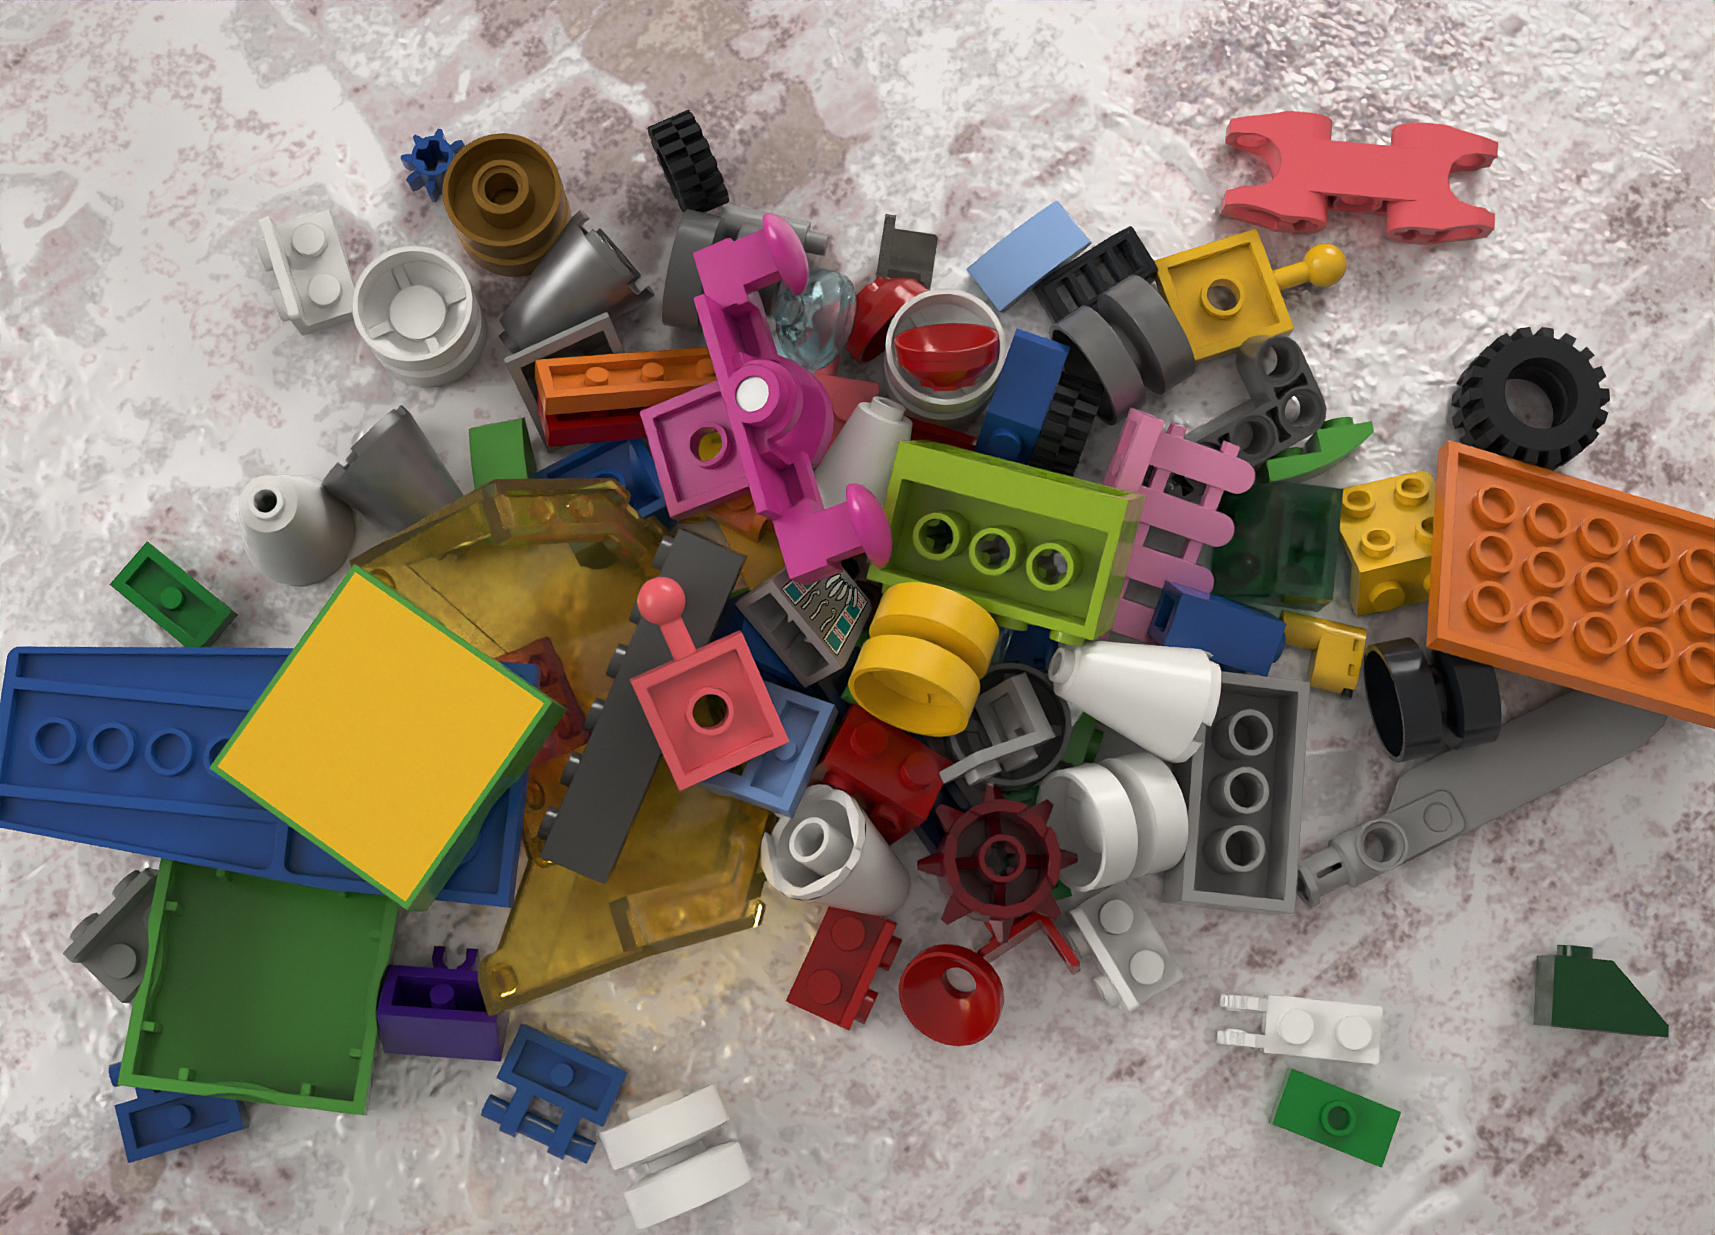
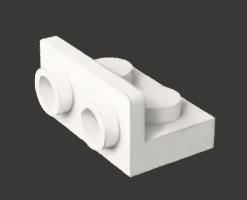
M327 209L277 226L270 216L258 219L263 237L256 239L255 243L265 270L267 272L274 270L279 288L271 290V294L282 322L290 320L303 336L353 320L352 297L355 281L331 211Z
M1126 879L1107 887L1064 913L1070 924L1064 927L1063 931L1080 958L1086 955L1090 956L1100 975L1093 978L1094 984L1110 1009L1119 1005L1123 1013H1132L1147 1000L1185 978Z

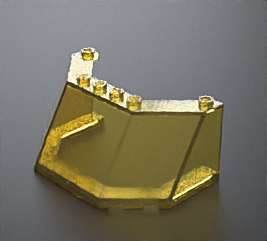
M615 478L493 479L349 561L351 567L353 564H356L377 576L443 622L452 632L493 659L540 666L539 690L568 709L530 763L521 836L528 862L497 950L486 955L478 969L479 987L489 1017L543 1001L755 928L762 924L766 904L760 900L764 882L767 881L761 867V842L765 832L770 835L772 834L780 818L774 815L775 812L731 796L715 794L698 784L679 791L664 756L661 758L614 871L605 885L539 857L546 842L537 837L540 825L550 805L560 808L569 788L560 784L566 764L573 751L583 755L592 734L583 730L586 717L596 697L606 701L614 682L613 678L606 676L611 658L619 643L629 647L637 628L636 624L629 622V617L637 600L639 590L648 580L658 577L660 574V570L653 568L652 563L664 536L668 535L675 538L654 515L644 519L628 503L631 493ZM714 694L702 696L693 707L694 720L703 726H714L720 723L726 714L725 700ZM748 761L735 766L732 773L742 776Z

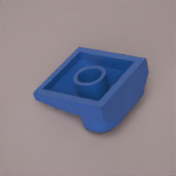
M641 438L596 442L534 473L580 565L591 568H603L612 565L664 538L665 535L672 532L678 520L669 516L654 460Z

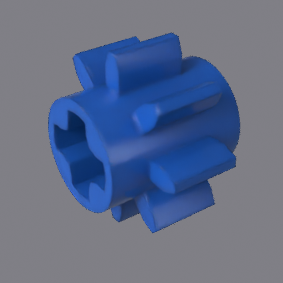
M437 129L434 136L425 138L415 134L413 136L415 146L412 154L401 155L404 167L409 171H414L406 179L410 189L414 192L424 186L431 201L434 203L439 199V195H442L443 180L450 162L465 147L462 140H457L450 145L446 141L442 129Z

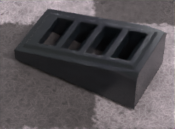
M1128 226L1043 279L1032 289L1053 324L1072 313L1069 312L1056 291V288L1062 285L1065 286L1078 308L1088 306L1099 313L1098 296L1110 288L1096 266L1103 263L1115 283L1121 282L1130 275H1128L1116 256L1119 253H1122L1133 273L1130 275H1137L1149 284L1154 282L1158 273L1157 265L1132 226ZM1082 274L1096 295L1091 300L1088 299L1076 277Z

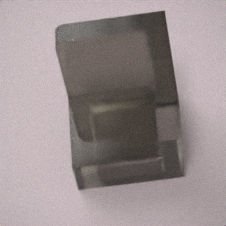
M885 214L876 279L880 276H883L885 279L913 278L930 290L938 241L937 236L930 233L896 229L897 215Z

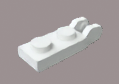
M1221 994L1220 1007L1234 1012L1261 1011L1262 1025L1261 1035L1246 1033L1245 1030L1226 1028L1224 1031L1218 1030V1044L1260 1048L1261 1053L1380 1064L1383 1006L1264 994V998Z

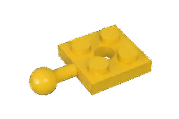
M1257 228L1154 260L1158 268L1155 278L1158 291L1183 328L1192 348L1196 365L1238 352L1241 344L1249 337L1256 335L1289 336L1294 327L1280 291L1307 283L1308 281L1317 287L1333 286L1343 278L1347 268L1346 257L1337 246L1321 243L1309 249L1302 262L1272 270ZM1214 286L1229 288L1235 295L1236 306L1226 311L1214 308L1208 301L1207 291Z

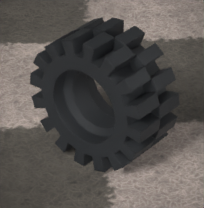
M689 109L647 128L652 147L657 154L658 162L664 171L667 183H669L682 212L689 209L706 213L729 202L727 188L723 183L722 174L718 170L717 161L710 151V145L707 139L704 138L699 123L696 122L695 116Z
M1062 371L1029 466L1071 477L1074 476L1105 389L1102 384Z

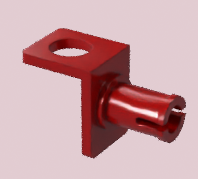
M1034 912L1029 916L1024 915L1014 919L1008 943L1003 944L998 943L990 923L983 922L992 937L988 944L977 951V954L981 955L988 963H991L1041 929L1071 974L1075 975L1080 971L1079 960L1050 918Z

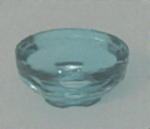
M815 269L809 272L808 285L801 295L796 296L788 288L784 293L779 294L776 299L772 316H774L776 321L775 332L777 333L781 349L788 359L805 369L819 370L828 366L841 353L849 339L856 315L857 301L853 283L846 275L834 270Z

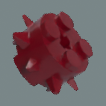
M987 784L982 803L976 804L966 813L940 804L934 810L945 833L938 844L937 853L918 860L917 870L937 876L940 890L947 898V903L941 920L946 925L965 915L975 921L988 922L993 929L998 943L1003 944L1008 943L1013 921L1016 918L1031 911L1053 920L1059 917L1061 911L1051 893V889L1057 883L1061 869L1078 863L1077 853L1059 848L1056 833L1051 826H1047L1054 804L1046 799L1027 809L1028 806L1022 802L1005 800L999 787ZM991 848L997 849L999 858L1008 859L1009 867L1001 871L1000 876L995 875L994 869L987 867L985 863V858L992 853Z

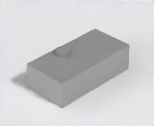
M1221 671V694L1212 725L1209 726L1201 723L1193 740L1202 742L1197 752L1185 762L1173 763L1172 774L1179 784L1187 809L1188 841L1180 862L1164 873L1162 903L1268 915L1295 913L1310 682Z

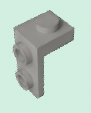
M1026 673L1013 676L977 697L975 708L993 746L971 754L939 772V775L944 784L965 777L968 785L971 786L1000 773L1002 770L999 764L1001 763L1005 771L1010 772L1039 758L1034 748L1053 739L1055 735Z

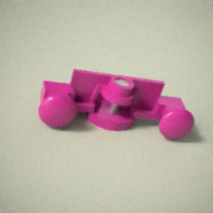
M765 213L762 219V230L736 241L726 238L693 253L705 293L693 299L717 380L640 411V415L670 518L680 521L751 493L757 514L773 522L789 579L807 586L844 572L841 561L863 552L867 554L876 567L883 568L891 557L892 535L887 516L881 504L873 493L861 484L849 483L846 487L847 501L824 509L813 468L819 466L830 444L834 424L832 403L826 389L812 373L794 361L777 354L758 291L783 280L793 294L796 296L801 295L808 285V261L803 245L791 225L777 214ZM718 431L722 439L721 449L713 459L703 461L699 455L700 441L709 432Z

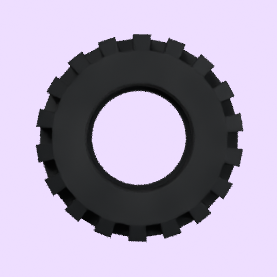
M1530 327L1519 328L1511 336L1505 333L1498 337L1490 346H1487L1469 364V367L1461 374L1456 383L1460 388L1452 395L1451 406L1458 407L1460 410L1452 417L1454 429L1464 428L1466 433L1459 439L1460 443L1468 446L1473 445L1481 450L1552 471L1560 466L1562 467L1593 443L1599 435L1596 430L1606 422L1609 412L1601 409V407L1610 401V391L1608 388H1600L1599 382L1606 378L1602 366L1592 367L1589 360L1595 355L1587 346L1581 352L1573 347L1577 338L1567 333L1560 339L1554 338L1553 328L1541 327L1534 335ZM1506 380H1527L1539 386L1546 393L1553 408L1551 428L1540 429L1528 426L1513 415L1505 398Z

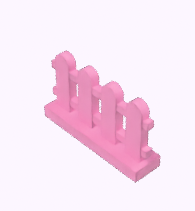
M1130 407L1102 485L1145 495L1146 498L1113 627L1110 631L1146 642V645L1162 646L1147 634L1156 608L1124 598L1130 578L1163 589L1164 583L1167 580L1210 593L1214 586V578L1207 568L1196 563L1203 543L1220 547L1232 539L1234 535L1233 521L1224 513L1217 511L1218 504L1224 490L1235 494L1249 490L1254 483L1255 472L1248 462L1237 457L1240 450L1239 446L1223 441L1221 449L1218 451L1183 439L1187 428L1170 422L1167 433L1163 432L1162 429L1165 421L1152 414ZM1150 464L1154 467L1147 486L1142 485V482ZM1171 472L1207 484L1200 504L1163 492ZM1150 525L1187 537L1179 557L1143 545ZM1110 631L1098 638L1107 641Z

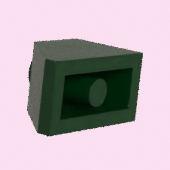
M1557 945V955L1537 956L1533 1025L1668 1038L1669 1025L1614 961L1593 959V948L1574 945Z

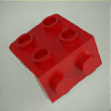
M854 703L846 710L823 757L817 761L807 787L817 784L829 785L833 789H839L850 794L859 803L888 845L891 846L926 821L944 784L939 772L952 766L953 762L898 728L876 718L863 707Z

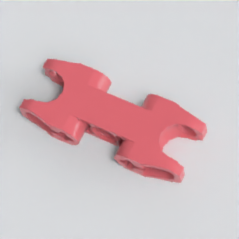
M1283 111L1230 119L1226 128L1225 144L1232 146L1236 150L1260 156L1270 167L1272 180L1267 184L1239 186L1235 189L1226 190L1224 198L1221 199V214L1229 218L1253 224L1272 232L1310 234L1323 231L1326 228L1327 211L1387 216L1386 237L1389 240L1429 246L1445 242L1487 238L1495 229V214L1489 212L1486 208L1472 206L1460 201L1450 190L1448 181L1449 173L1477 171L1481 168H1488L1493 160L1498 158V142L1484 136L1444 124L1412 122L1395 126L1391 130V146L1331 141L1332 120L1329 117L1317 113Z

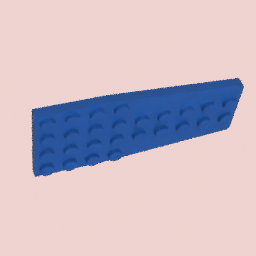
M19 646L13 648L8 653L0 700V828L328 890L385 895L209 768L294 648ZM499 661L539 689L540 666L536 664ZM530 764L519 780L507 789L493 805L483 822L477 840L435 900L513 908Z

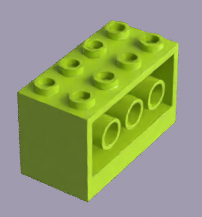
M931 440L899 441L883 506L891 529L892 553L890 560L883 568L876 567L870 560L866 579L883 583L882 593L893 585L906 582H920L944 587L971 599L987 612L993 613V619L999 626L1027 631L1028 625H1037L1051 629L1049 638L1054 641L1073 646H1082L1085 640L1093 641L1112 630L1146 496ZM946 524L951 527L953 532L952 543L946 537ZM1002 538L1007 541V545L1010 548L1009 558H1005L1000 551L999 541ZM1061 553L1064 556V560L1067 561V572L1062 574L1057 570V566L1054 565V554Z

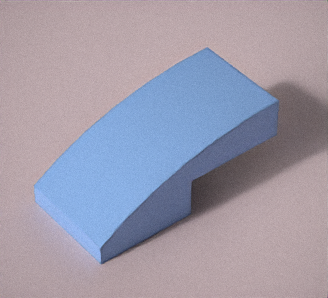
M1056 200L1012 231L966 270L1000 312L1005 313L1043 279L1070 263L1090 246L1092 242L1060 202Z

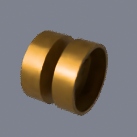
M508 133L491 134L478 138L463 147L452 159L446 170L442 186L444 206L470 258L480 267L497 275L519 277L532 274L572 218L558 169L550 155L540 145L523 136Z

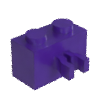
M434 946L432 954L433 968L388 964L377 1011L384 1053L501 1062L510 1016L506 973L478 971L480 964L479 951L473 948H467L464 963L457 966L456 969H448L446 946Z

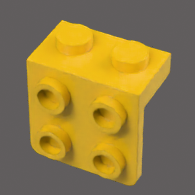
M1416 471L1334 490L1325 496V509L1352 563L1349 602L1357 617L1375 612H1388L1397 607L1429 600L1436 482L1432 475L1426 471Z

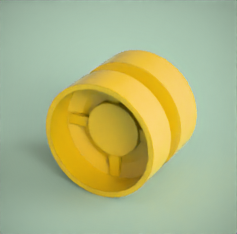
M920 582L899 583L889 587L883 593L870 625V639L863 644L849 678L848 687L850 693L858 704L870 714L899 729L935 737L958 734L968 725L980 692L979 680L987 673L999 640V628L991 615L980 605L950 589Z

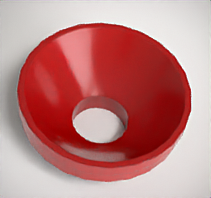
M880 276L871 284L866 285L852 299L850 306L843 313L846 319L845 348L852 355V358L859 365H863L884 352L888 328L895 314L910 299L930 290L913 278L885 279L883 276Z
M945 323L926 325L906 330L894 338V351L896 352V361L909 375L919 380L920 386L932 388L934 391H956L963 387L974 386L977 383V378L998 357L999 333L995 329L977 324Z
M953 944L933 945L922 950L906 966L900 977L898 987L901 1006L911 1024L930 1039L951 1046L973 1045L984 1040L992 1033L998 1023L1005 1001L1004 988L1000 977L992 965L971 949ZM950 968H961L968 971L975 980L976 989L965 992L954 988L947 978V970Z

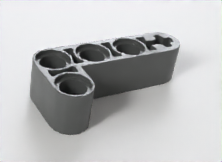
M1256 335L1244 341L1237 352L1236 364L1251 399L1188 432L1183 439L1220 451L1223 441L1238 446L1236 440L1237 432L1244 423L1248 422L1253 432L1252 441L1247 448L1239 450L1237 457L1254 467L1314 434L1324 423L1327 408L1324 397L1298 344L1289 337L1274 335ZM1271 346L1277 355V365L1267 375L1263 370L1261 361L1265 350ZM1295 396L1299 401L1300 413L1297 419L1290 424L1285 416V407L1288 401ZM1149 464L1142 485L1147 486L1146 479L1150 478L1153 465ZM1171 472L1169 478L1175 483L1167 481L1163 492L1192 501L1203 495L1207 484Z

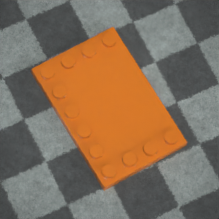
M1448 440L1438 451L1426 647L1715 729V519Z

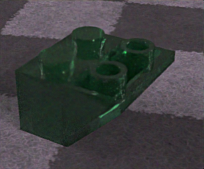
M1294 482L1253 484L1249 490L1240 494L1224 490L1217 511L1224 513L1233 521L1234 535L1227 544L1220 547L1212 546L1210 572L1214 578V586L1210 594L1237 602L1319 612L1333 601L1343 489Z

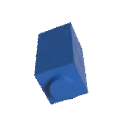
M1166 580L1147 634L1162 646L1194 648L1207 651L1213 655L1209 660L1219 664L1220 670L1223 672L1240 674L1250 672L1267 677L1272 663L1277 662L1283 653L1286 640L1284 633L1286 623L1266 610Z

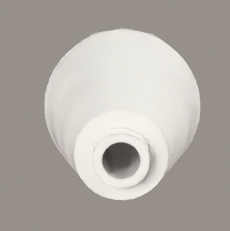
M874 396L871 403L861 402L857 405L814 471L824 509L847 501L846 487L849 483H858L866 487L873 493L883 508L899 441L911 440L913 423L904 416L906 408L903 405L879 396ZM868 557L866 563H870V559Z
M263 475L251 480L243 488L238 502L243 546L253 566L269 579L290 586L304 587L325 581L341 569L348 556L346 555L349 552L352 540L355 538L356 531L352 510L347 503L330 494L321 485L323 480L310 476Z
M1085 640L1082 646L1067 644L1065 648H1058L1051 659L1048 671L1049 680L1053 682L1054 692L1057 696L1162 760L1174 764L1187 761L1197 752L1202 742L1193 740L1201 723L1209 726L1212 725L1221 694V670L1219 664L1209 661V658L1213 656L1211 653L1194 648Z
M817 784L805 789L793 819L774 813L780 819L771 835L767 832L764 833L761 842V867L768 883L783 895L795 900L875 916L892 914L903 905L910 890L909 873L859 803L850 794L839 789H833L829 785Z

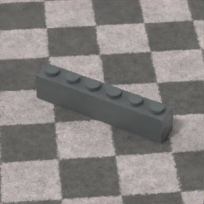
M679 528L675 538L668 535L664 536L653 560L652 567L660 570L658 577L673 579L682 587L686 603L681 618L685 623L695 648L698 649L711 643L748 556L689 530ZM637 600L629 617V622L637 625L629 647L621 643L618 644L606 671V676L614 679L606 701L596 697L584 722L583 730L592 734L583 755L573 751L561 776L560 784L569 787L560 808L550 805L537 833L538 838L546 841L539 857L604 885L614 871L663 756L630 682V678L673 660V656L662 634L660 625L650 623L640 614Z

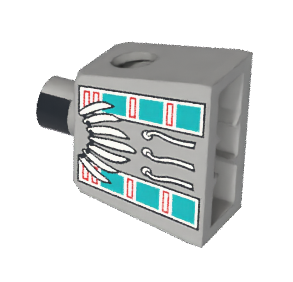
M852 557L841 561L844 572L807 586L790 580L785 566L735 603L804 688L845 666L872 610L870 600L855 583L859 577L860 569Z

